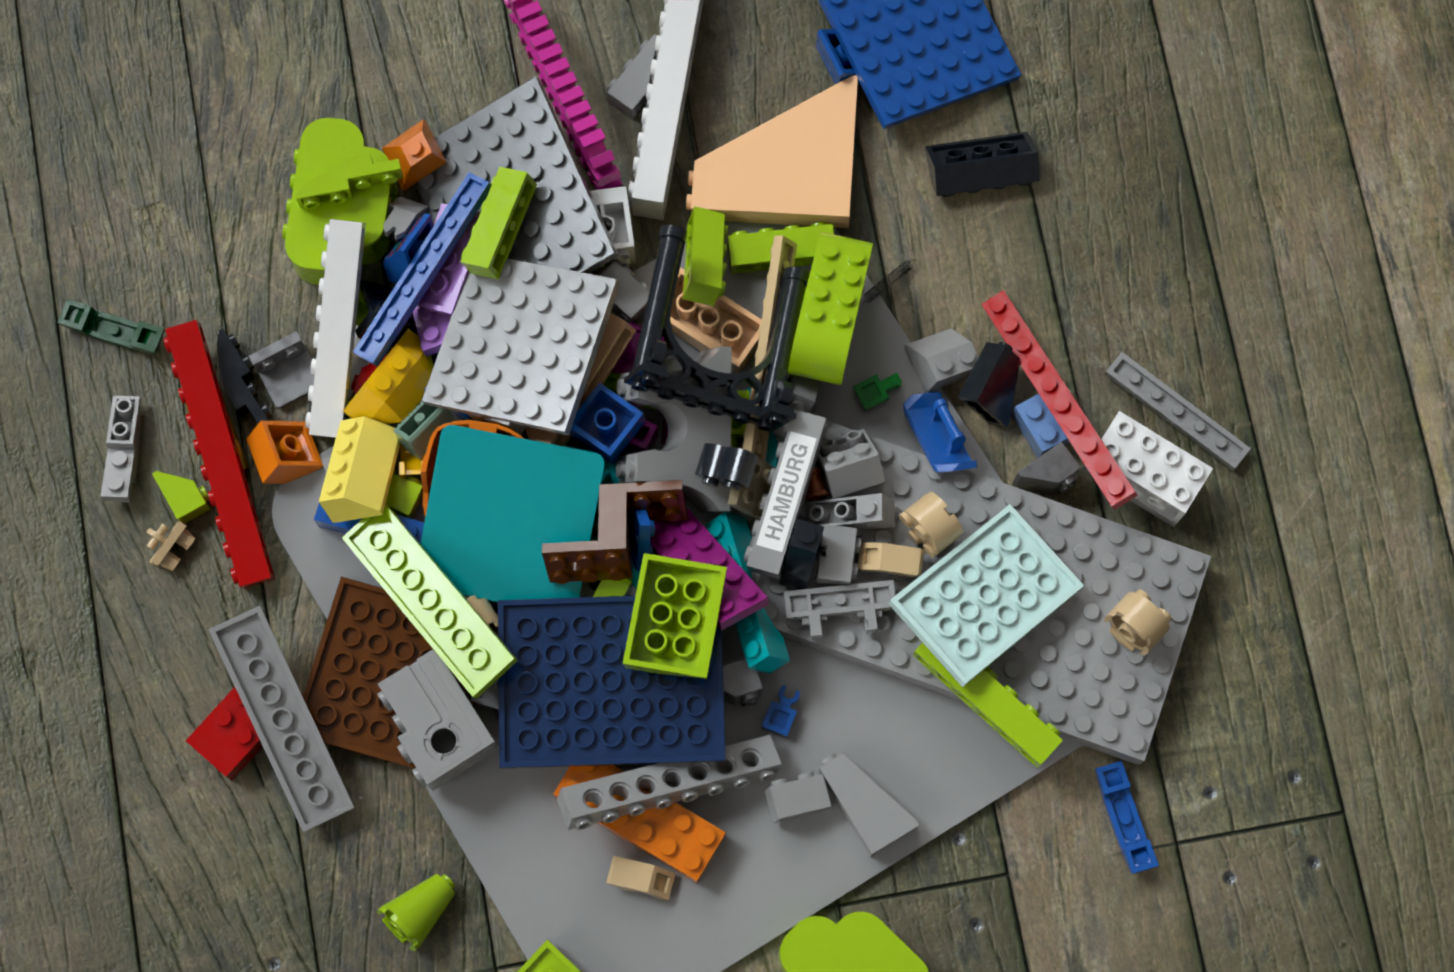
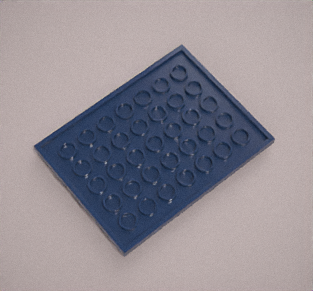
M635 596L498 600V637L518 660L499 678V768L726 761L722 631L718 626L716 627L707 679L657 674L627 669L623 665Z

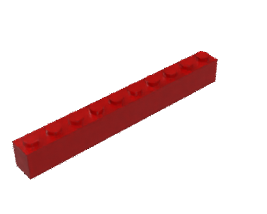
M197 320L166 328L167 337L163 338L167 352H172L174 362L171 363L173 375L176 379H180L182 388L178 389L181 402L187 404L189 413L186 414L187 424L190 430L194 429L197 438L193 440L197 455H202L204 465H201L200 468L204 480H209L211 491H208L212 507H217L219 516L215 517L218 530L220 533L224 532L226 538L223 548L226 557L232 559L234 568L230 569L233 582L234 584H239V587L246 589L276 580L202 325Z

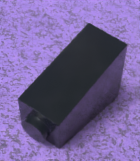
M986 342L958 396L988 424L1008 427L1010 423L1020 365V358L1013 352V348L1004 342H999L998 344Z
M797 519L779 585L795 590L807 589L822 540L823 526Z

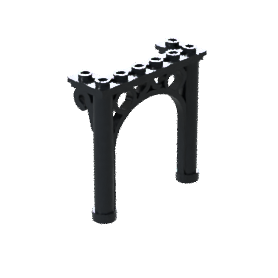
M675 225L661 226L658 237L660 246L633 370L624 377L623 383L632 385V389L636 391L647 392L649 390L658 393L657 396L665 400L676 399L682 401L683 405L690 408L701 407L708 409V413L712 415L733 417V421L737 423L758 425V429L762 431L772 432L796 419L797 413H794V408L788 406L793 395V384L787 382V373L805 287H807L810 273L798 267H787L784 269L769 346L762 361L753 369L745 372L723 373L714 371L700 365L689 357L680 347L673 334L670 314L687 231ZM675 357L682 366L681 376L671 375L669 372H666L667 367L663 366L664 360ZM767 367L764 385H762L755 375ZM693 372L691 377L696 379L700 387L684 383L683 381ZM745 380L752 386L755 391L753 400H748L738 394V382ZM728 385V396L714 392L715 388Z

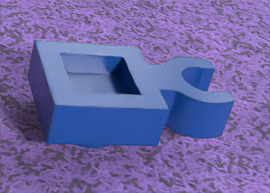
M782 685L779 690L780 702L771 701L761 728L787 738L797 713L796 710L790 707L798 701L800 691L796 690L794 697L789 699L784 695L786 686Z

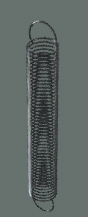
M905 264V267L899 265L898 269L895 268L891 272V278L893 279L891 282L888 283V278L884 277L876 284V288L873 286V289H869L864 295L869 293L873 295L872 291L876 289L878 293L868 298L871 301L874 300L873 297L875 296L876 298L885 291L886 286L889 288L911 270V265ZM899 270L902 273L897 275L895 272ZM882 283L885 286H883L884 289L882 291L880 290L879 292L878 284Z

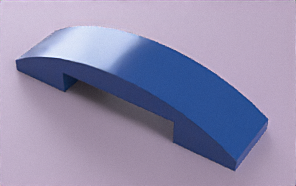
M1122 761L1096 768L1095 772L1104 805L1116 840L1131 874L1158 867L1159 864L1150 839L1147 840L1130 792L1131 785Z

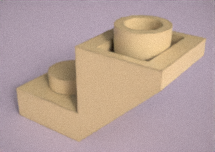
M861 542L857 570L863 572H887L896 576L919 577L922 574L924 549L888 543Z
M613 856L606 883L626 891L642 892L661 900H669L676 873L652 864Z

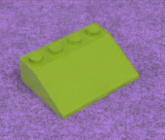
M644 553L623 659L625 668L657 674L707 679L727 567Z

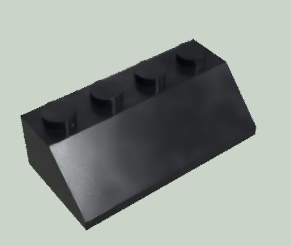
M1027 131L925 146L931 184L936 196L950 197L955 193H977L981 189H1003L1009 185L1018 184L1025 186L1032 182L1040 181L1039 154Z

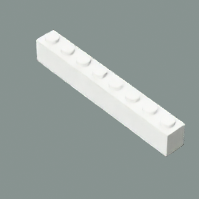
M330 219L329 224H325L324 240H327L328 243L327 251H323L321 257V267H325L324 278H320L318 288L319 294H322V304L318 305L316 310V321H320L319 332H315L313 347L317 348V356L311 362V374L315 376L314 385H310L308 391V401H312L311 412H307L305 427L309 428V435L336 438L340 421L347 420V415L342 411L348 405L366 223Z

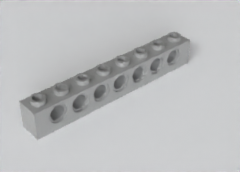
M767 735L725 746L726 761L657 763L563 787L560 789L557 802L567 830L574 828L584 830L597 822L611 823L620 816L628 814L630 816H637L644 813L647 809L655 807L657 809H664L672 803L681 800L683 802H690L700 795L709 794L713 796L727 788L735 787V789H740L749 785L750 782L758 780L761 782L770 781L775 778L782 763L771 736ZM744 761L750 762L754 767L746 766ZM717 768L725 769L728 774L721 773ZM692 775H698L702 778V780H696L692 777ZM666 782H673L677 787H670ZM645 788L649 790L651 794H644L639 789ZM613 795L623 797L624 801L614 799ZM586 802H593L598 807L591 808L586 804Z

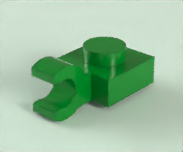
M898 373L880 381L876 374L853 386V390L866 412L888 401L889 396L887 392L901 387L902 380Z

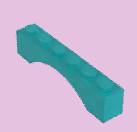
M724 512L707 523L706 528L752 579L751 571H748L746 566L747 562H744L746 549L752 539L747 520L744 517ZM764 608L735 623L749 669L770 674L790 661L783 636L774 626Z

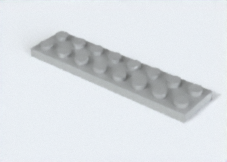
M257 606L208 629L302 831L305 832L353 809L354 805L261 606Z

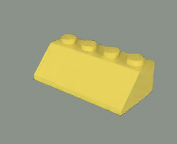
M365 416L340 421L319 498L320 505L333 523L383 515L401 443L394 433V427Z

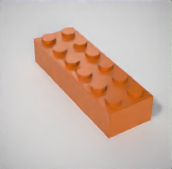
M614 765L570 766L554 791L553 796L557 799L560 789L563 787L624 771ZM645 788L639 789L644 794H651L650 791ZM613 795L614 799L624 801L623 797ZM586 802V804L591 808L598 807L593 802ZM676 802L664 809H657L656 807L647 809L644 813L637 816H630V814L620 816L611 823L597 822L598 825L696 884L726 836V832Z

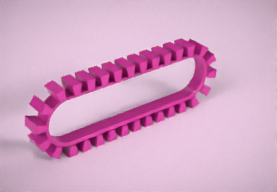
M503 0L508 9L511 8L512 13L509 14L512 24L517 23L520 30L518 37L522 45L527 44L525 51L529 59L534 58L531 63L535 72L540 71L538 78L542 86L547 85L545 92L549 100L554 99L552 106L556 114L561 113L559 120L562 126L568 127L565 132L569 141L574 140L575 142L572 144L576 155L581 154L582 156L579 158L583 169L588 168L589 170L587 171V177L591 185H594L595 190L622 187L619 169L615 164L612 165L611 162L615 160L611 149L606 150L603 143L606 137L601 128L596 129L598 121L595 115H589L591 107L587 99L582 100L584 93L580 85L575 86L577 79L573 71L568 72L570 65L566 57L561 58L563 51L559 42L554 44L556 36L552 28L547 30L549 22L545 14L540 16L542 8L538 0L535 2L533 0Z

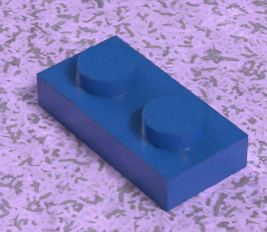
M635 510L633 562L636 571L641 570L643 554H653L650 537L655 535V524L653 520L649 519L646 510Z

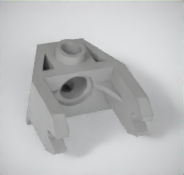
M399 197L393 203H389V217L384 223V233L387 237L390 235L391 241L395 242L391 250L396 245L398 239L406 236L416 220L425 213L429 214V206Z

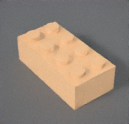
M680 267L670 314L673 334L699 351L720 346L732 347L731 371L733 373H740L758 348L759 326L762 319L724 295L722 297L718 296L714 307L684 300V269Z

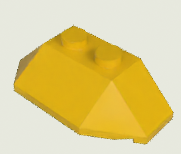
M410 329L404 333L342 412L351 419L365 416L386 425L401 423V421L405 420V417L409 416V413L413 411L423 398L424 389L429 382L434 367L432 356H425L420 339Z

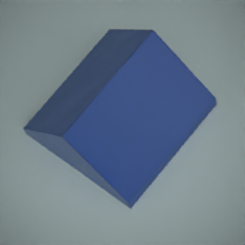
M820 29L817 32L816 48L834 84L852 75H856L833 29Z

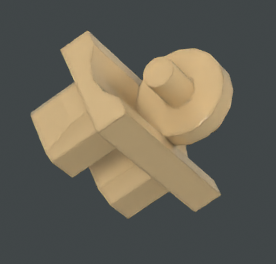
M180 521L177 522L166 538L163 536L169 528L164 524H161L157 531L151 528L147 530L146 533L152 537L146 545L147 547L154 550L159 542L161 543L149 561L154 566L160 565L171 571L174 570L181 559L169 551L173 544L176 543L185 550H188L196 539L185 529V524Z

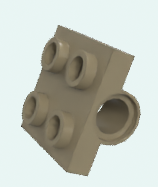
M758 458L749 488L740 487L739 491L727 489L730 491L727 504L754 519L761 520L763 510H760L761 500L764 493L769 494L771 484H768V478L771 469L775 467Z

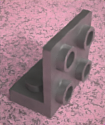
M297 331L249 355L277 409L307 395L309 386L314 385L315 375L311 374L312 359Z

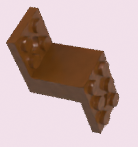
M682 480L600 484L598 540L542 544V556L549 582L566 584L576 581L594 582L596 580L621 581L623 579H631L635 510H646L649 519L654 522L688 520Z

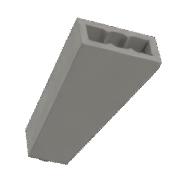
M834 753L821 761L823 766L819 768V774H823L825 784L870 857L919 827V823L844 754L837 757Z

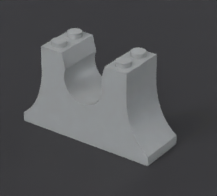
M720 346L701 351L694 361L714 371L731 373L732 347ZM682 369L666 372H669L671 375L681 376ZM629 372L620 374L616 387L617 394L635 407L646 405L659 410L666 419L668 436L664 445L659 450L653 449L619 456V461L616 464V475L619 477V483L682 480L685 497L693 502L700 513L730 511V505L727 504L730 491L719 483L717 487L703 484L702 478L695 475L704 443L731 447V417L727 415H712L708 413V409L701 407L690 408L683 405L682 401L676 399L665 400L657 396L658 393L649 390L647 392L636 391L632 389V385L623 383L624 377L629 375ZM693 372L683 381L684 383L700 387L696 379L691 377ZM728 385L717 387L714 392L728 396Z

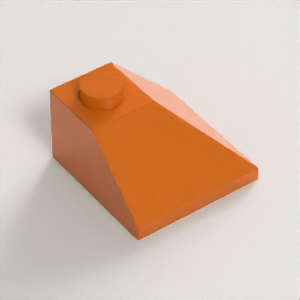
M424 119L382 147L389 161L399 159L404 178L398 179V182L404 191L446 163Z

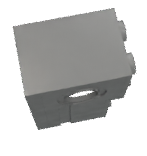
M432 649L416 659L417 661L412 665L405 666L378 683L382 690L378 693V696L389 712L394 710L396 713L392 718L403 733L397 737L401 742L397 746L398 750L408 764L413 762L416 766L412 772L423 788L428 786L434 791L499 748L447 665Z

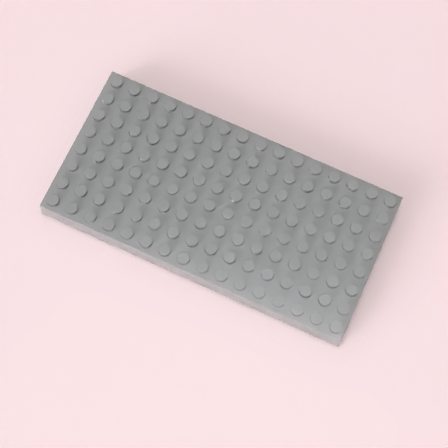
M827 421L823 440L834 439L846 435L853 430ZM868 435L879 454L885 482L837 498L882 493L894 500L895 527L857 530L856 537H861V542L888 543L924 549L922 543L916 545L910 539L907 533L910 531V528L904 525L899 518V514L923 495L934 492L947 504L945 509L950 515L954 513L964 532L956 541L934 558H931L924 550L923 574L1010 504L1081 581L1084 587L990 664L988 668L997 675L998 678L996 680L1003 687L1008 685L1019 695L1017 699L1023 705H1031L1040 714L1038 718L1044 724L1050 723L1056 727L1061 733L1059 737L1136 765L1143 763L1211 556L966 469L935 472L926 455ZM817 460L814 468H820ZM822 475L825 490H828ZM829 492V496L822 500L833 499ZM805 499L799 519L806 521L807 501ZM755 536L752 537L749 546H753ZM821 543L807 589L833 586L816 583L820 556L825 557L826 553L820 551ZM854 553L853 563L858 564L859 554ZM857 570L856 580H851L850 584L894 580L895 594L897 595L918 577L896 576L887 572H863ZM751 572L755 584L768 597L769 605L765 606L764 609L783 638L963 702L912 656L922 641L894 610L882 611V618H876L877 633L872 634L865 633L864 617L857 618V614L829 616L827 621H821L822 639L811 640L809 625L802 626V619L786 621L783 592L795 589L779 585V579ZM1138 589L1145 591L1150 596L1151 602L1158 608L1167 611L1172 618L1169 622V631L1147 655H1139L1142 650L1137 648L1131 651L1124 647L1110 633L1109 629L1112 627L1110 622L1108 621L1105 624L1104 621L1105 616L1126 593H1135Z

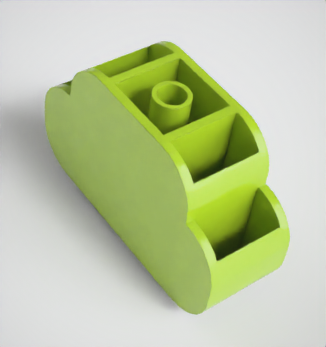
M321 118L313 121L303 131L299 149L294 151V164L297 166L295 174H291L290 189L293 192L292 199L288 198L286 203V214H289L288 224L284 223L282 238L285 240L287 255L298 276L305 282L319 285L320 278H324L325 267H321L322 252L327 251L328 241L324 240L325 224H329L330 219L366 223L362 264H371L380 260L387 253L391 243L390 235L388 237L385 236L384 223L389 217V203H393L397 199V182L391 184L375 183L365 189L354 187L351 188L353 198L347 199L346 202L340 204L324 203L314 209L300 208L296 200L295 194L306 183L341 162L371 154L373 163L389 161L387 156L380 150L365 147L364 138L359 128L352 122L344 119Z
M820 232L796 328L787 374L837 385L842 384L873 243Z
M868 912L850 913L837 924L821 916L807 917L798 922L788 932L780 945L778 955L779 964L783 972H929L925 963L878 917Z

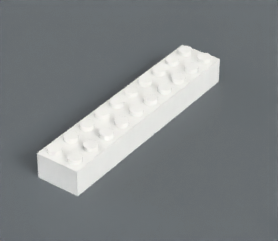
M704 0L663 1L665 6L664 11H661L660 35L656 37V55L651 63V84L648 83L647 105L646 108H643L642 132H639L637 139L638 154L637 157H634L633 181H630L628 188L629 206H632L634 216L664 220Z

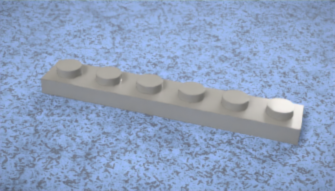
M1123 352L1120 353L1104 374L1232 471H1234L1251 449Z

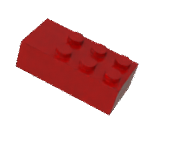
M235 687L185 740L231 781L263 747Z

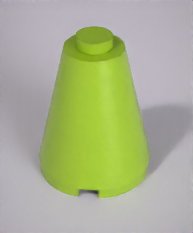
M435 874L382 905L377 910L378 915L384 913L385 917L382 921L386 927L402 943L408 940L412 944L409 949L416 951L420 948L454 897L455 892L453 888L455 884L447 875L443 874L440 876Z

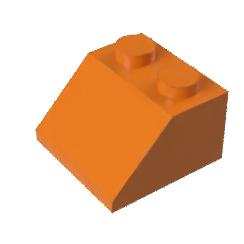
M261 420L246 438L263 484H286L323 467L312 435H309V428L305 427V422Z

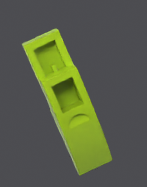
M371 154L359 156L341 162L315 176L295 194L296 200L300 208L304 207L306 209H314L319 207L320 204L329 202L332 204L344 203L347 199L353 198L351 188L365 189L370 187L371 184L380 182L391 184L397 182L398 179L404 178L399 159L373 163Z

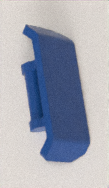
M937 391L912 394L903 403L904 413L935 472H949L977 468V460H971L963 445L966 438L955 423L946 400L942 399V394Z

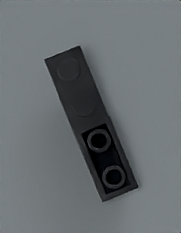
M220 329L217 338L218 363L230 400L240 416L251 412L258 424L261 420L269 421L268 419L273 416L265 404L259 406L255 400V397L259 396V394L250 382L255 379L250 372L254 369V366L247 355L241 357L236 350L241 346L233 333L227 336L224 329Z

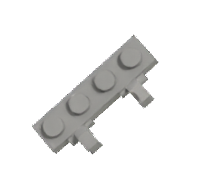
M894 580L784 591L786 621L802 619V626L809 625L810 638L815 640L822 639L821 621H827V617L857 614V618L864 617L866 634L877 633L876 618H882V611L893 610L888 603L896 596Z

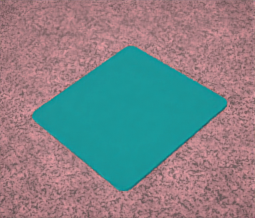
M448 425L442 429L421 545L465 596L471 597L476 595L477 598H486L496 602L498 600L579 598L582 581L568 582L566 584L549 582L542 556V544L590 541L599 497V485L602 481L605 465L604 459L595 452L457 425Z

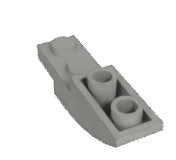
M113 395L106 438L108 451L100 495L102 501L130 502L132 483L136 481L141 428L140 396Z

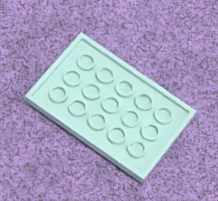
M1009 504L894 596L888 604L956 681L964 687L1079 592L1084 585Z

